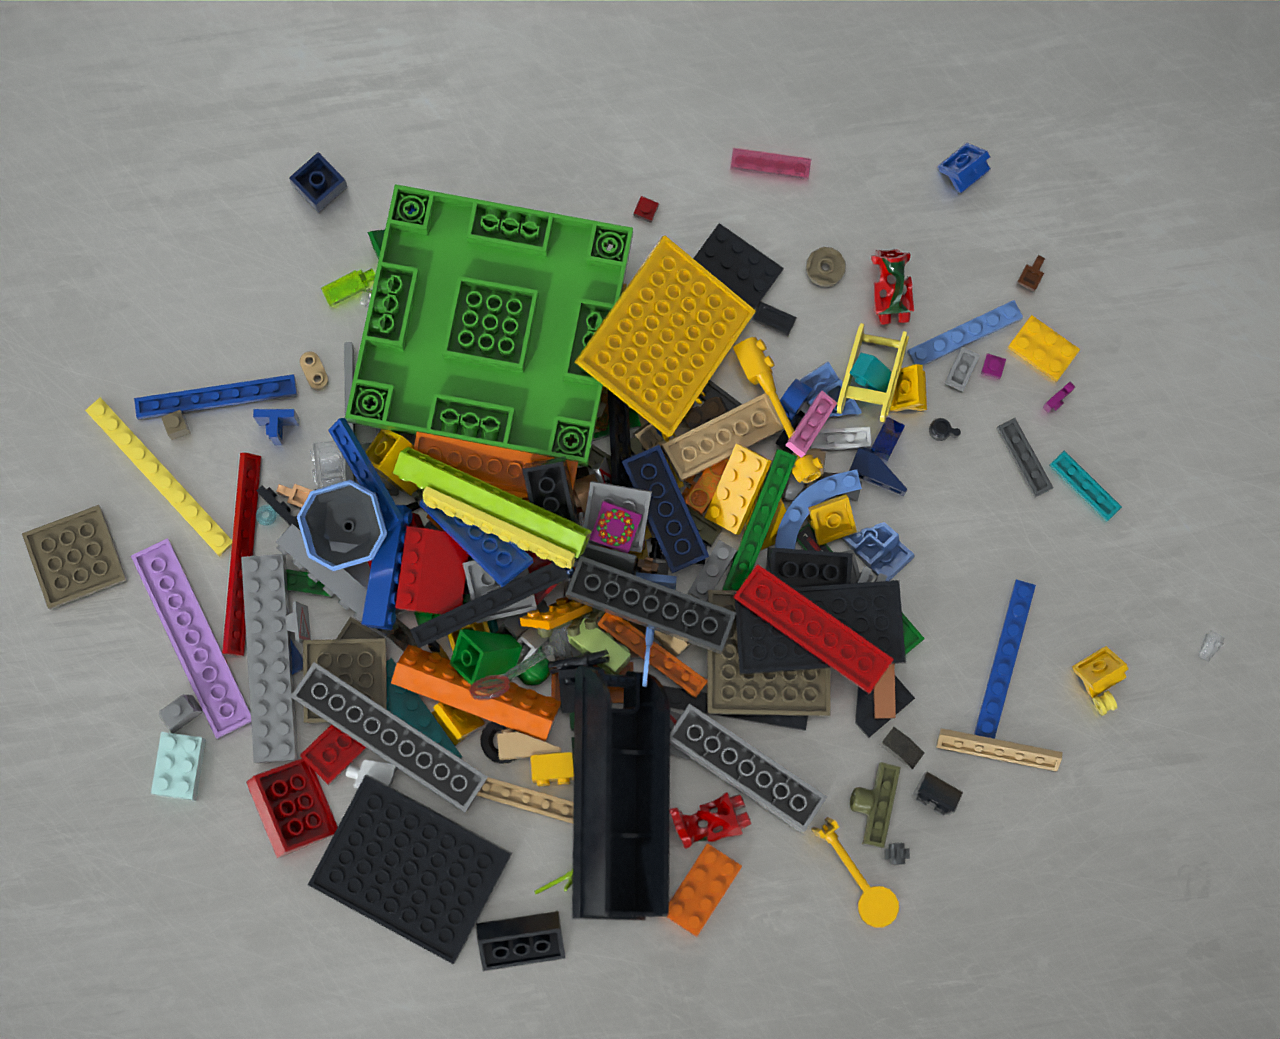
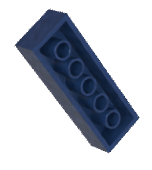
M660 445L623 460L622 464L632 487L652 491L647 520L671 574L710 557Z

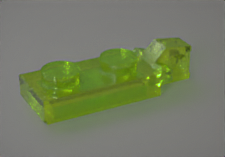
M373 269L364 273L362 270H355L321 287V290L331 307L365 290L370 286L369 282L375 279L376 274Z

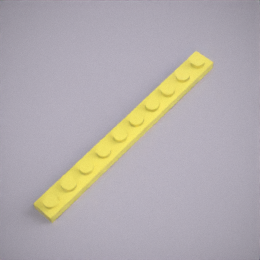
M101 397L85 410L219 557L232 546L230 537Z

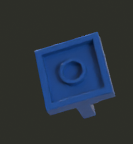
M966 143L937 167L940 173L949 176L955 189L962 193L990 170L986 161L990 158L987 150Z
M253 409V418L259 426H266V435H269V440L274 445H283V426H299V417L294 409Z

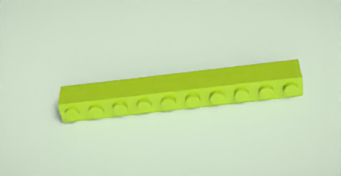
M406 447L400 451L393 474L398 475L401 480L411 481L423 490H425L426 486L570 551L575 554V558H579L584 553L592 532L591 530L415 449Z

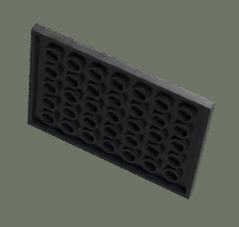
M366 774L308 886L454 965L504 871L512 852Z

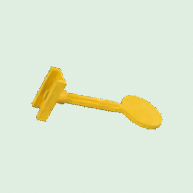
M827 817L824 820L828 825L823 824L821 826L822 829L817 827L811 828L815 836L822 839L825 838L827 843L832 845L863 891L858 901V912L861 919L873 927H885L891 924L899 912V902L896 895L886 887L869 886L838 840V835L835 832L839 828L837 822Z

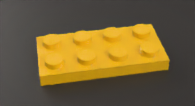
M736 444L704 518L736 535H740L772 461L740 444Z

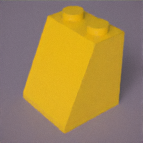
M381 429L365 453L378 475L400 491L412 495L418 489L417 484L401 480L398 475L393 474L400 451L406 447L414 449V445L395 432Z

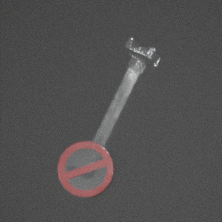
M563 626L554 630L552 636L549 637L550 643L545 648L514 666L505 674L487 676L474 682L469 688L471 697L477 700H489L504 694L511 686L510 679L518 676L549 655H554L555 661L573 657L566 627Z

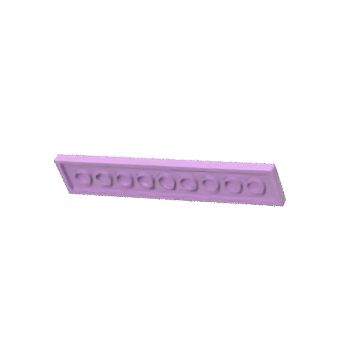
M167 538L131 555L215 738L218 739L251 723V712L222 654L170 540Z

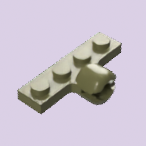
M880 762L873 790L857 787L851 794L850 809L867 815L863 844L879 848L885 847L901 767Z

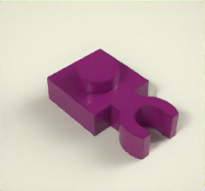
M1071 382L1066 384L1045 403L1043 408L1048 413L1052 409L1057 411L1064 404L1062 400L1074 390L1075 386Z

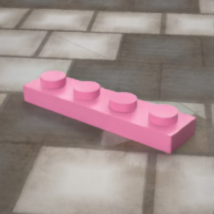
M821 391L786 443V446L802 458L837 405V402L824 391Z

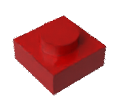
M641 196L633 216L652 223L659 203Z

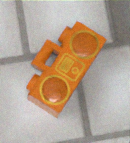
M728 459L701 471L702 475L697 483L693 481L697 474L684 480L691 486L690 489L686 487L682 493L684 501L689 508L702 516L711 503L729 461Z

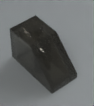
M397 618L392 630L376 628L403 652L408 644L417 646L410 629Z
M895 727L891 728L880 743L882 748L912 770L924 755V752L908 736Z

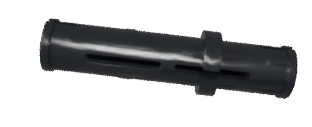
M607 650L594 653L585 652L580 656L549 661L548 668L554 667L549 672L555 674L558 673V670L577 669L578 666L593 667L596 664L609 663L610 656L604 657L609 654Z

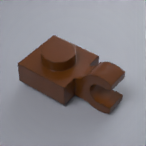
M1038 255L1032 267L1026 264L1017 284L1035 292L1044 275L1039 270L1045 258Z

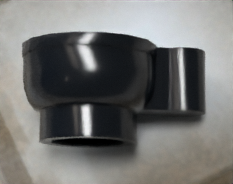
M944 418L935 419L929 426L930 436L937 441L946 440L949 436L958 438L961 433L960 429L952 428L950 422Z

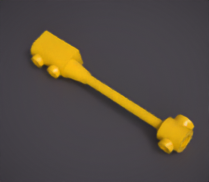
M756 337L747 338L733 346V349L747 379L754 385L759 383L764 392L769 396L790 439L794 429L776 393L772 375L773 371L771 369L775 364L770 356L765 357L763 351L767 348L762 339L757 340ZM805 454L802 458L798 456L795 462L796 467L792 468V473L799 483L802 481L803 483H809L821 476L820 469L823 468V464L819 457L814 458L813 455Z

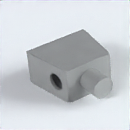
M181 695L159 712V716L170 733H175L203 713V710L193 695Z

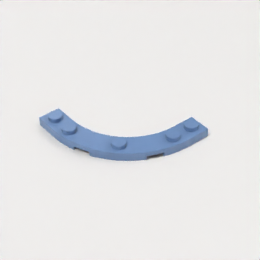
M857 469L828 476L800 493L791 503L781 520L775 540V548L795 549L799 530L806 517L810 514L808 507L822 503L833 496L862 489Z

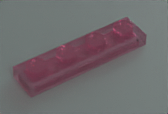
M733 148L730 169L808 180L811 159Z

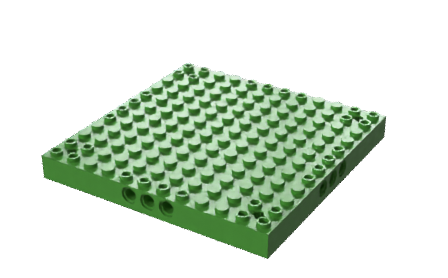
M395 184L345 418L347 422L416 435L418 431L555 458L566 456V460L576 461L579 466L588 467L604 386L577 365L575 361L622 295L633 239V228ZM412 208H414L415 211H413L412 214H409L408 211H411ZM609 244L613 245L611 251L607 250ZM371 401H373L375 406L373 405L371 406V409H369L366 404H370ZM571 438H574V441L577 443H573L572 446H569L568 442L566 441H570Z

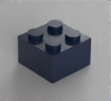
M319 152L289 177L292 186L318 213L348 187L346 180Z

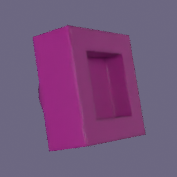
M987 353L981 374L1000 379L1006 359Z

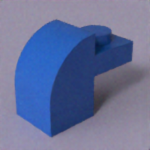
M798 379L792 382L780 399L789 421L795 417L813 390Z

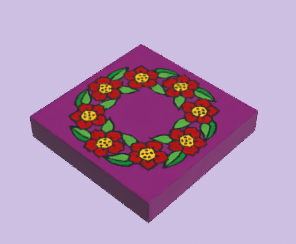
M603 501L589 540L628 554L642 514Z

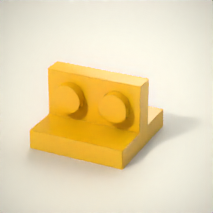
M915 364L901 368L890 411L897 412L905 409L927 410L926 378L923 365Z
M846 494L808 507L810 514L806 518L814 529L819 546L857 532L849 498Z
M1107 646L1072 666L1074 673L1083 680L1088 695L1091 698L1096 697L1127 678L1125 672L1129 670L1127 664Z
M442 702L437 703L433 707L432 715L455 746L485 724L481 717Z

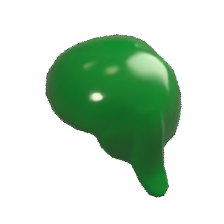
M542 646L539 647L537 656L525 664L519 672H514L513 674L525 685H540L550 675L549 670L551 668H548L549 660L543 654Z

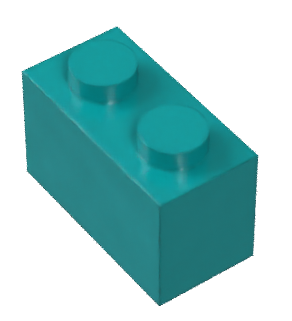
M860 353L850 374L855 378L854 381L857 384L864 386L866 389L886 393L892 371L875 356Z

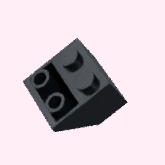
M929 772L924 773L913 793L916 796V801L923 805L930 804L934 806L933 810L942 816L955 812L963 794L962 791Z

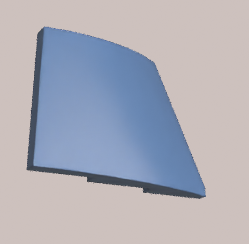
M828 361L799 379V381L813 389L806 400L809 406H811L821 391H824L833 400L838 402L843 382L838 378ZM847 398L842 414L837 413L836 405L829 417L860 414L862 411L854 399Z
M885 522L842 537L849 548L854 550V553L877 576L879 573L886 575V581H890L915 557L914 553L900 542L899 534Z

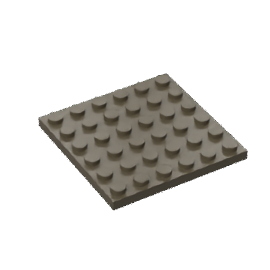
M708 590V602L735 612V599L733 597L734 592L738 591ZM735 615L722 654L707 649V714L831 716L830 669L740 675Z

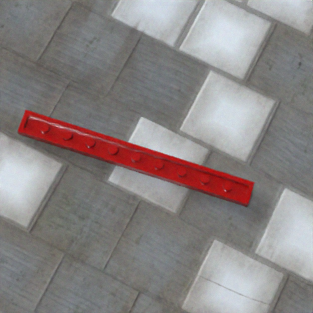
M246 452L240 453L222 650V654L244 656L246 624L241 557L253 556L258 492L256 490L259 488L261 456Z

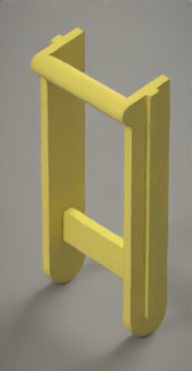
M860 323L838 398L837 413L842 414L846 399L849 398L883 405L880 422L886 421L909 341L907 332L903 331L901 341L864 334V324ZM862 342L898 348L886 393L850 386L853 377L850 371L858 358Z

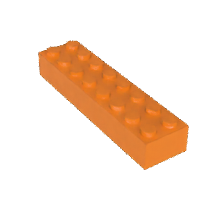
M409 644L397 662L391 681L394 685L545 742L561 706V702L555 698L546 697L532 689H525L514 682H510L511 686L508 691L496 698L489 700L474 699L470 695L474 687L450 665L449 659ZM503 682L481 685L476 690H478L479 688L487 689L498 687L501 684H503L504 686L505 684ZM505 688L497 689L492 693L479 692L475 694L478 697H491L501 693Z

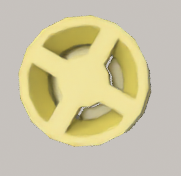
M1109 691L1104 692L1100 697L1096 696L1093 698L1094 705L1102 716L1107 714L1109 710L1117 709V703Z

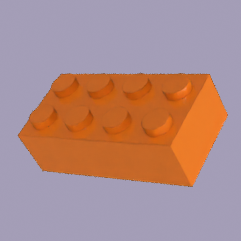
M707 843L670 900L669 914L666 917L697 937L742 868V865Z

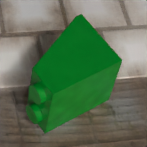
M460 629L450 665L472 687L491 679L500 678L511 681L523 646L511 635ZM500 681L488 682L483 685L499 683Z

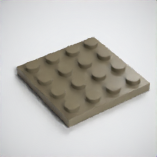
M100 505L22 533L49 610L127 581Z
M386 638L303 640V677L315 662L387 710ZM303 706L304 723L328 722Z

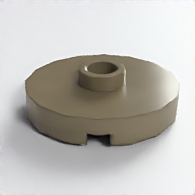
M821 247L813 251L807 259V275L813 283L819 286L829 287L835 285L845 274V260L842 254L834 248ZM827 265L829 269L823 270L822 266Z

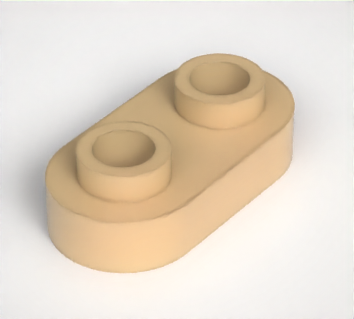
M314 352L304 353L300 358V365L310 387L317 391L325 389L329 379L319 356ZM307 359H313V363L307 364ZM316 376L321 377V380L319 382L314 381V378Z

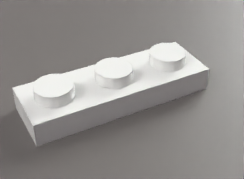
M870 427L821 429L810 448L820 450L871 448Z

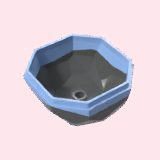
M352 480L311 491L297 516L308 557L332 571L373 560L387 535L376 494ZM350 522L352 524V528L350 530H347L346 524Z

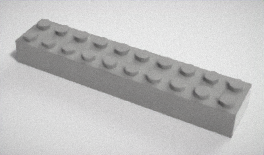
M274 554L241 557L254 763L298 760L295 700L291 698L294 692L290 631H287L286 616L289 615L286 556Z
M315 662L291 695V698L464 812H466L488 778Z

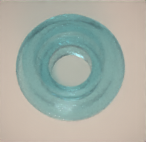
M261 506L256 512V519L261 525H271L276 520V511L271 506ZM269 512V517L263 518L262 514Z

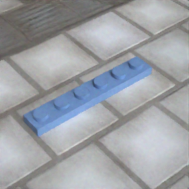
M1015 300L923 342L909 349L907 353L914 365L920 364L924 366L1023 319V316Z

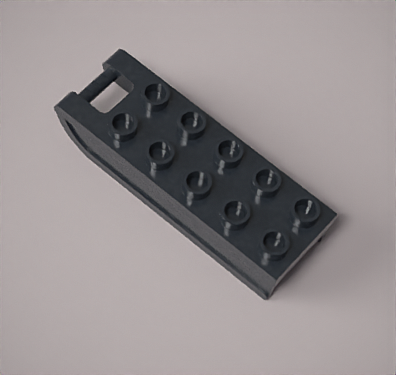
M578 666L575 672L572 919L646 920V917H666L669 914L670 705L664 687L655 676L649 673L647 687L642 686L643 672L627 671L625 675L604 673V669L588 666ZM608 686L624 688L623 709L612 708Z

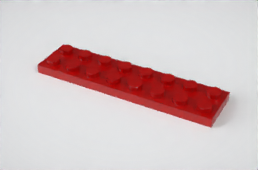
M758 564L733 597L736 601L869 694L894 661L889 655Z

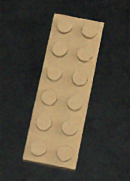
M764 393L662 444L661 448L681 482L729 458L736 444L748 448L784 430V427L770 398Z

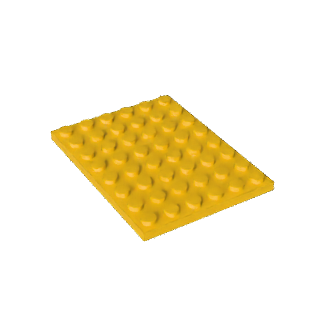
M664 235L580 353L575 363L664 435L671 437L756 310Z

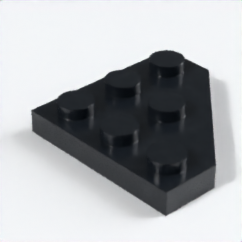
M895 676L896 714H898L915 697ZM857 686L855 724L867 738H870L891 719H874V689L869 694Z

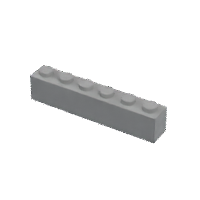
M291 524L276 541L278 544L276 548L285 556L289 553L294 558L292 562L299 569L306 568L309 571L307 576L315 583L318 581L322 582L325 585L322 589L331 597L334 594L339 597L338 603L346 610L350 607L356 612L353 616L362 623L367 589L344 569L332 571L309 558L301 531Z

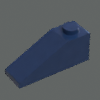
M858 448L849 471L857 469L860 479L904 496L907 488L879 456L874 454V451L869 448Z

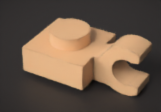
M279 484L276 490L277 494L289 497L288 504L301 509L310 492L313 491L294 484L292 489Z

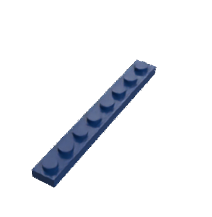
M292 374L134 398L136 418L144 419L164 416L178 410L184 413L297 396L295 375Z
M1017 579L1014 582L974 735L995 739L1036 586L1034 584Z

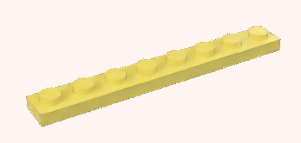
M426 486L423 491V502L430 508H438L450 517L456 516L462 519L467 525H475L487 534L493 533L505 542H513L522 550H530L542 559L554 561L559 567L572 569L575 563V554L432 488Z

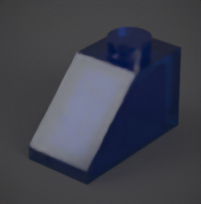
M887 417L871 448L874 454L888 461L905 425Z

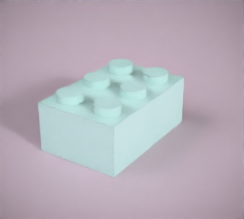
M161 732L151 794L196 801L206 739Z

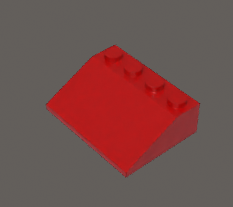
M407 526L395 608L404 611L442 615L463 605L466 583L463 563L469 562V554L447 532Z
M303 759L254 775L246 782L277 858L328 838L336 832L337 824L316 773Z

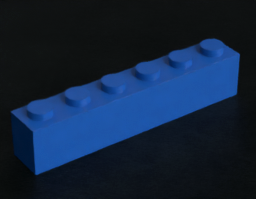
M396 505L404 519L393 530L387 531L384 541L372 560L361 623L369 628L392 630L393 624L396 621L395 606L406 529L413 520L412 509L404 505Z

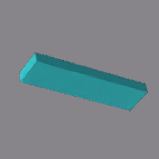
M1063 451L1049 465L1106 522L1122 508L1067 452Z

